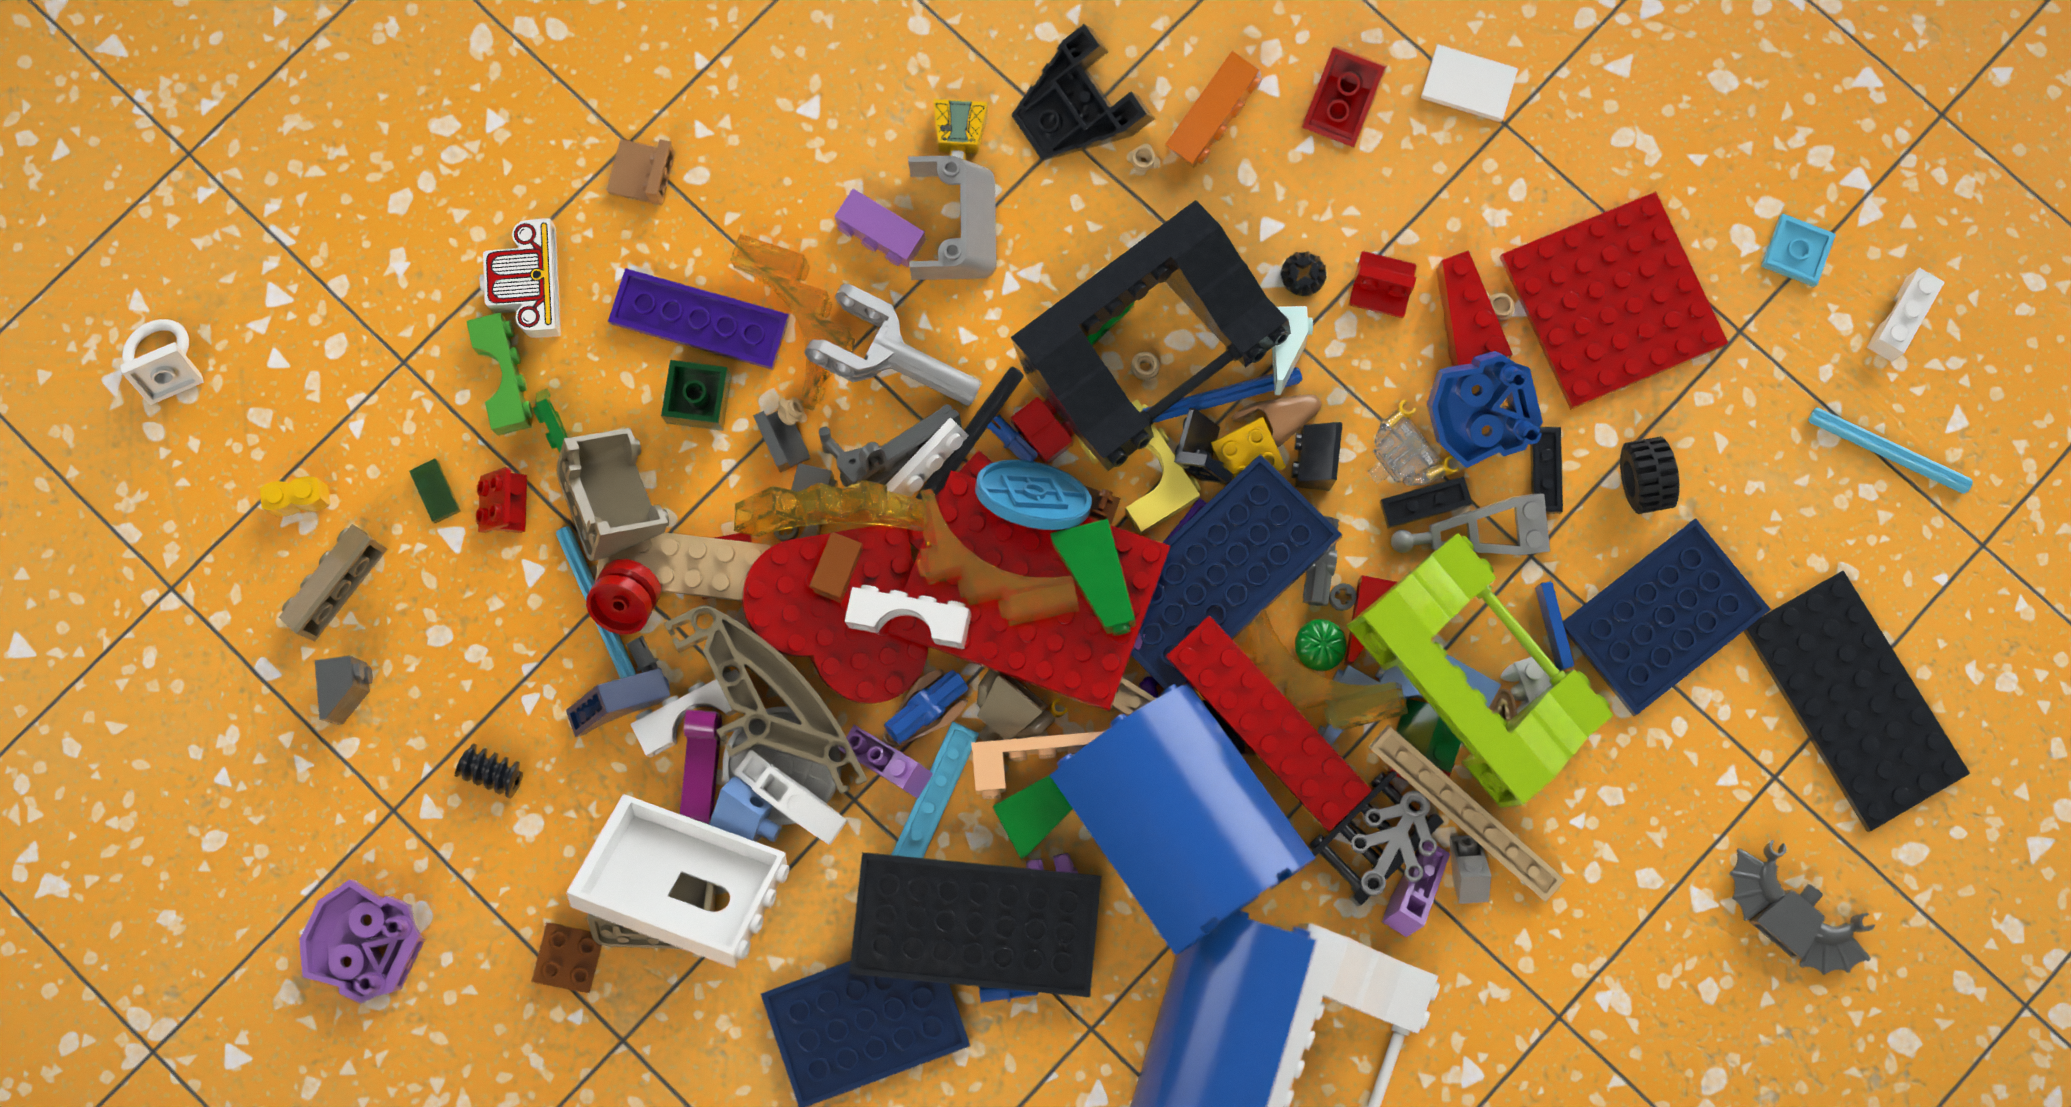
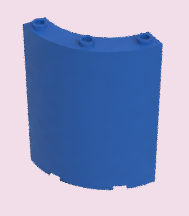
M1189 683L1180 687L1173 684L1165 689L1160 697L1130 715L1126 716L1123 713L1110 722L1111 727L1074 755L1068 754L1057 762L1059 768L1050 775L1175 956L1196 944L1220 925L1219 922L1233 912L1237 913L1256 900L1259 894L1268 888L1276 887L1296 875L1316 859Z
M1240 910L1237 913L1233 912L1219 922L1220 925L1192 947L1177 954L1130 1107H1267L1316 944L1315 939L1309 938L1311 932L1294 926L1292 932L1254 921L1248 919L1249 913Z

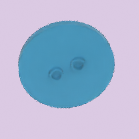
M1003 460L991 463L980 470L975 484L976 496L987 509L1003 519L1031 528L1059 530L1075 527L1087 519L1092 505L1089 491L1079 480L1058 468L1034 461Z

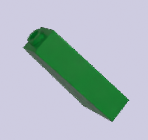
M1108 519L1050 533L1054 549L1107 634L1113 632L1115 636L1130 632L1131 627L1136 626Z
M1050 775L992 806L1021 860L1026 858L1073 810Z

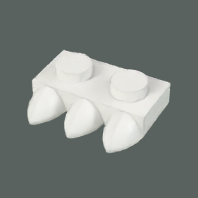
M1533 657L1509 665L1500 676L1501 679L1506 681H1519L1510 690L1514 700H1526L1525 703L1517 708V714L1552 685L1549 682L1551 678Z

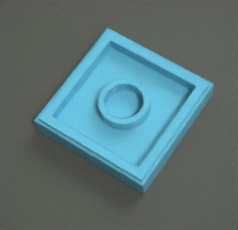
M1782 213L1779 216L1761 267L1815 287L1818 285L1836 234Z

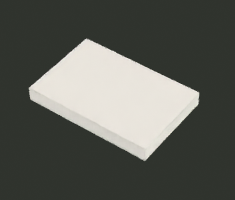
M1437 44L1421 99L1501 123L1518 68Z

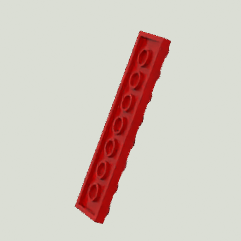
M1210 615L1165 656L1326 831H1330L1372 791Z

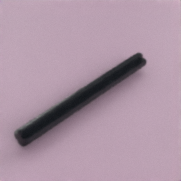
M1010 367L965 428L964 431L969 436L963 441L961 447L955 450L943 462L941 468L930 476L914 498L913 502L917 507L923 510L945 487L951 470L956 471L987 429L988 424L992 422L1023 379L1024 375L1020 370L1015 367Z

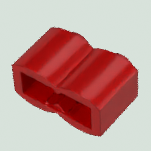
M1037 396L1010 418L1015 428L1021 432L1022 437L1038 453V457L1044 464L1048 465L1074 445L1071 438L1074 436V433L1066 422L1060 424L1053 415L1057 412L1047 399L1042 402Z

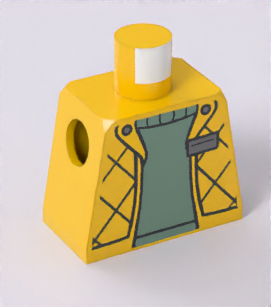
M934 99L939 151L949 152V156H956L966 160V153L977 154L988 116L987 102Z

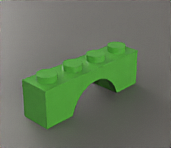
M501 313L466 321L472 348L481 356L497 360L502 371V380L498 391L485 402L491 430L499 436L531 428L529 418H533V411L530 402H525L523 391H527V385L523 374L518 372L517 364H521V359L517 347L512 346L511 337H514L515 334L511 321H507Z

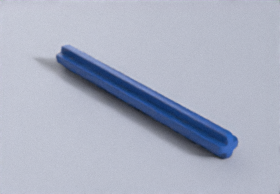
M1294 368L1285 387L1299 384L1302 381V374L1299 368ZM1269 374L1184 397L1154 419L1153 423L1186 415L1189 408H1196L1200 411L1274 391V376ZM1151 407L1143 408L1142 410L1146 412Z

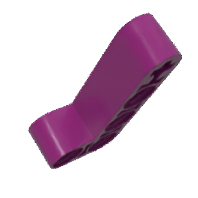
M686 710L684 736L687 737L680 815L709 825L714 812L721 740L717 729L722 727V716L718 712Z

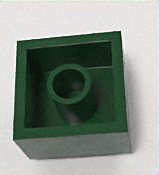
M670 360L661 417L666 424L723 431L732 378L728 367Z

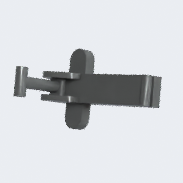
M946 404L881 447L876 442H870L862 448L845 452L831 437L828 427L820 428L819 436L823 451L827 454L831 453L837 459L836 463L841 472L840 480L842 484L857 500L866 494L873 499L949 418H952L961 428L962 425L960 414L955 409H952L951 405Z

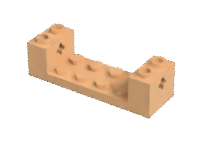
M1105 731L972 743L977 795L982 794L983 799L1001 798L1000 793L1006 792L1003 757H1009V761L1027 760V755L1038 754L1039 759L1055 758L1057 752L1068 751V754L1074 755Z

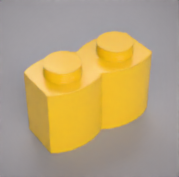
M299 477L289 483L275 481L259 488L262 508L276 516H291L301 510L310 512L320 511L330 505L328 485L315 477Z

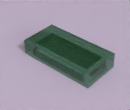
M437 459L409 470L433 523L436 524L461 512Z

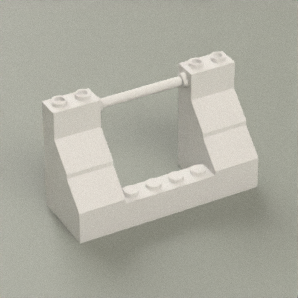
M1299 924L1298 928L1311 932L1309 938L1315 939L1316 944L1267 1107H1289L1294 1091L1290 1090L1293 1078L1299 1079L1304 1066V1061L1300 1060L1304 1048L1309 1050L1315 1032L1311 1031L1315 1019L1320 1020L1324 1011L1325 1002L1321 1001L1322 997L1393 1024L1391 1030L1395 1032H1393L1367 1106L1380 1107L1405 1038L1404 1035L1408 1036L1410 1031L1419 1033L1420 1028L1425 1029L1430 1016V1012L1426 1011L1429 1001L1435 1000L1440 984L1436 983L1438 976L1403 963L1350 938L1314 924Z

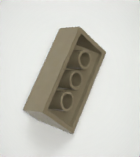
M353 524L339 534L337 538L338 543L331 551H327L320 558L319 567L313 574H309L304 578L300 585V591L295 597H291L285 602L282 607L283 612L279 616L293 632L314 642L387 551L386 547Z

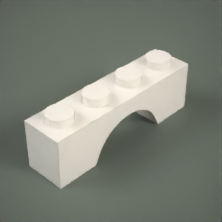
M861 585V589L852 587L845 617V623L849 628L878 633L882 626L892 618L909 615L923 620L930 627L935 644L964 649L971 619L970 610L965 608V604L957 601H948V604L936 603L935 598L923 595L919 596V599L909 598L907 593L897 590H890V594L878 592V588L869 585Z
M727 668L723 672V678L727 682H734L738 679L740 672L737 669L731 671L730 668ZM716 677L714 681L706 685L704 682L693 685L688 689L689 694L678 698L677 695L668 698L662 702L663 707L654 712L649 709L635 717L637 721L630 725L646 756L651 758L677 744V729L680 721L685 716L686 710L709 706L723 711L728 716L737 713L732 711Z

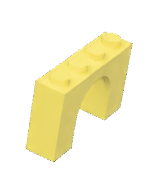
M1138 399L1132 402L1139 412L1143 408L1148 407L1146 404L1141 405ZM1154 424L1151 425L1154 437L1144 448L1152 452L1158 459L1162 469V479L1154 490L1125 508L1126 516L1141 536L1197 502L1200 497L1198 491L1201 490L1196 479L1192 475L1188 477L1184 469L1174 462L1175 452L1172 453L1167 445L1170 441L1162 428L1157 429ZM1079 439L1078 442L1090 458L1093 465L1098 463L1099 460Z

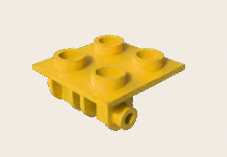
M1263 417L1211 442L1216 457L1224 463L1226 469L1233 473L1232 480L1260 454L1277 471L1286 467Z

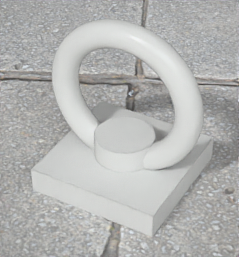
M167 319L150 321L137 328L127 339L122 352L124 364L120 365L121 371L149 405L204 383L202 374L186 356L189 347V336L185 328L179 323ZM157 331H170L176 336L177 344L173 342L135 359L134 354L137 346L148 335Z

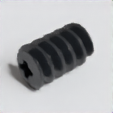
M473 743L461 756L455 770V776L458 777L462 774L463 780L469 781L472 779L473 784L478 786L483 783L485 789L491 790L494 788L497 794L505 792L506 797L511 799L517 792L523 777V772L519 771L520 762L516 761L512 767H508L509 758L505 756L498 763V753L496 752L488 759V749L483 748L479 754H476L477 745Z

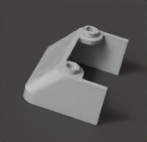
M908 156L911 177H939L945 184L960 185L961 238H950L943 241L938 249V261H909L912 280L984 279L990 277L996 270L995 178L992 171L956 156Z

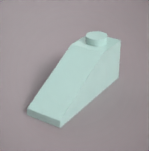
M1307 306L1277 307L1289 319L1291 334L1284 343L1272 347L1275 395H1281L1306 346L1308 335L1313 334V319L1308 318Z

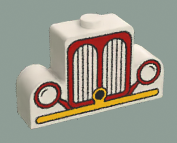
M550 218L524 220L516 224L512 233L513 240L519 248L488 250L483 253L484 274H480L479 282L481 291H484L485 304L493 313L516 312L517 324L530 337L561 336L556 227Z

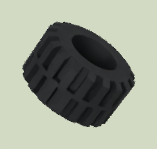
M1660 436L1624 443L1620 455V473L1623 489L1632 509L1637 514L1676 507L1680 492L1679 473L1675 456L1665 438Z

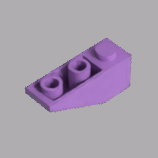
M853 725L846 736L859 763L915 798H919L932 777V772L856 725ZM839 747V750L846 754L845 750Z

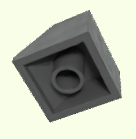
M352 656L315 660L319 719L335 725H342L370 692L369 684L373 682L371 667L366 662Z

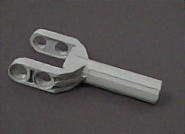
M843 284L840 286L835 299L843 310L880 329L864 359L826 340H811L804 351L807 359L851 382L870 379L883 370L893 369L968 407L972 404L981 386L980 380L905 344L900 334V322L893 305L853 285Z

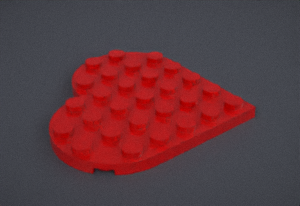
M905 521L834 532L862 543L863 547L841 603L813 592L814 589L810 588L811 581L831 533L783 541L763 552L748 571L742 590L744 615L748 625L755 634L760 636L779 653L795 657L812 656L813 664L823 682L849 701L862 704L886 702L903 694L916 682L926 663L928 655L927 646L890 634L888 629L892 619L886 622L878 633L849 628L845 623L852 587L861 589V585H869L878 588V592L890 594V590L904 591L914 565Z

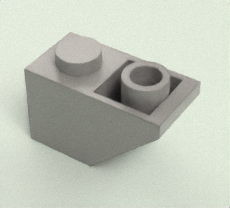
M1470 835L1450 837L1453 884L1459 904L1489 902L1491 873L1483 847Z

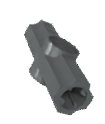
M1324 516L1338 530L1339 520ZM1336 544L1306 571L1302 603L1313 606H1328L1331 579L1334 576L1337 563Z

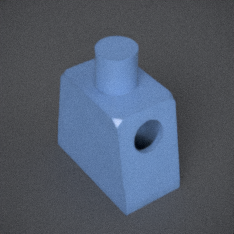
M736 776L721 789L709 824L755 842L761 836L774 842L782 829V826L768 819L773 805L752 790V787Z

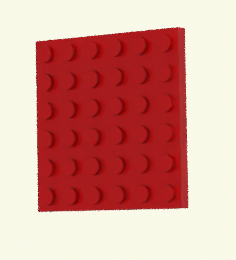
M1656 192L1505 252L1500 256V260L1570 410L1720 349L1728 344L1724 332Z

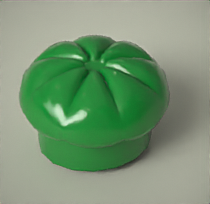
M1315 619L1305 623L1299 629L1295 638V650L1298 658L1306 667L1315 671H1328L1335 668L1341 663L1346 653L1347 643L1343 631L1329 620Z

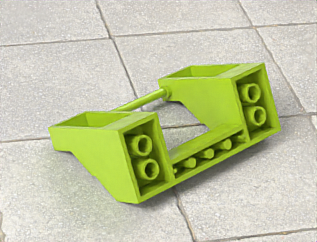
M1457 533L1346 626L1384 671L1397 666L1469 750L1471 754L1462 763L1500 808L1524 805L1557 776L1585 740L1609 720L1613 714L1609 710L1610 705L1608 701L1600 694L1596 695L1589 687L1591 685L1589 679L1582 672H1577L1575 669L1567 672L1557 669L1491 591L1493 588L1490 583L1496 579L1491 564L1484 558L1480 559L1473 551L1475 549L1474 545L1466 536L1461 537ZM1475 596L1478 599L1482 598L1551 678L1549 682L1552 685L1507 723L1497 712L1492 713L1486 706L1487 699L1478 689L1473 690L1466 682L1468 678L1464 671L1457 665L1453 667L1447 660L1448 654L1438 642L1433 643L1430 640Z

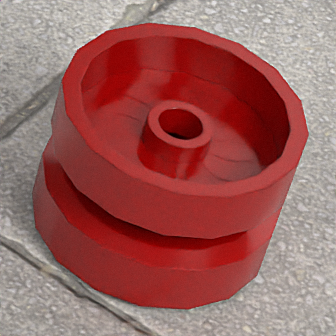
M615 559L607 563L599 573L596 582L586 596V608L590 617L607 631L620 635L634 634L642 630L650 618L652 610L660 599L661 586L654 573L641 563L629 559Z

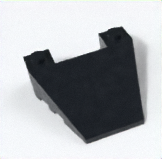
M1086 24L1080 26L1057 47L1058 51L1052 60L1042 69L1043 73L1034 86L1031 85L1011 115L1042 161L1134 136L1155 120L1142 99L1132 91L1113 106L1110 104L1087 70L1107 54L1108 50L1095 31Z

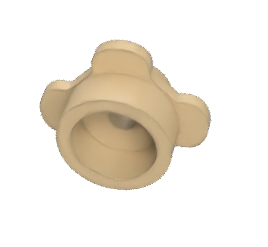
M1142 144L1127 154V161L1133 164L1135 174L1138 176H1144L1146 171L1151 168L1156 169L1160 165V159L1155 157L1150 144ZM1141 158H1145L1146 161L1142 162Z
M792 397L790 400L782 398L779 400L778 416L783 423L791 426L796 422L805 423L807 421L804 407L798 398Z

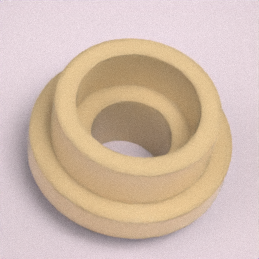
M1150 352L1136 354L1131 362L1132 373L1140 380L1154 378L1160 367L1158 358ZM1146 362L1151 368L1148 371H1143L1140 368V364Z

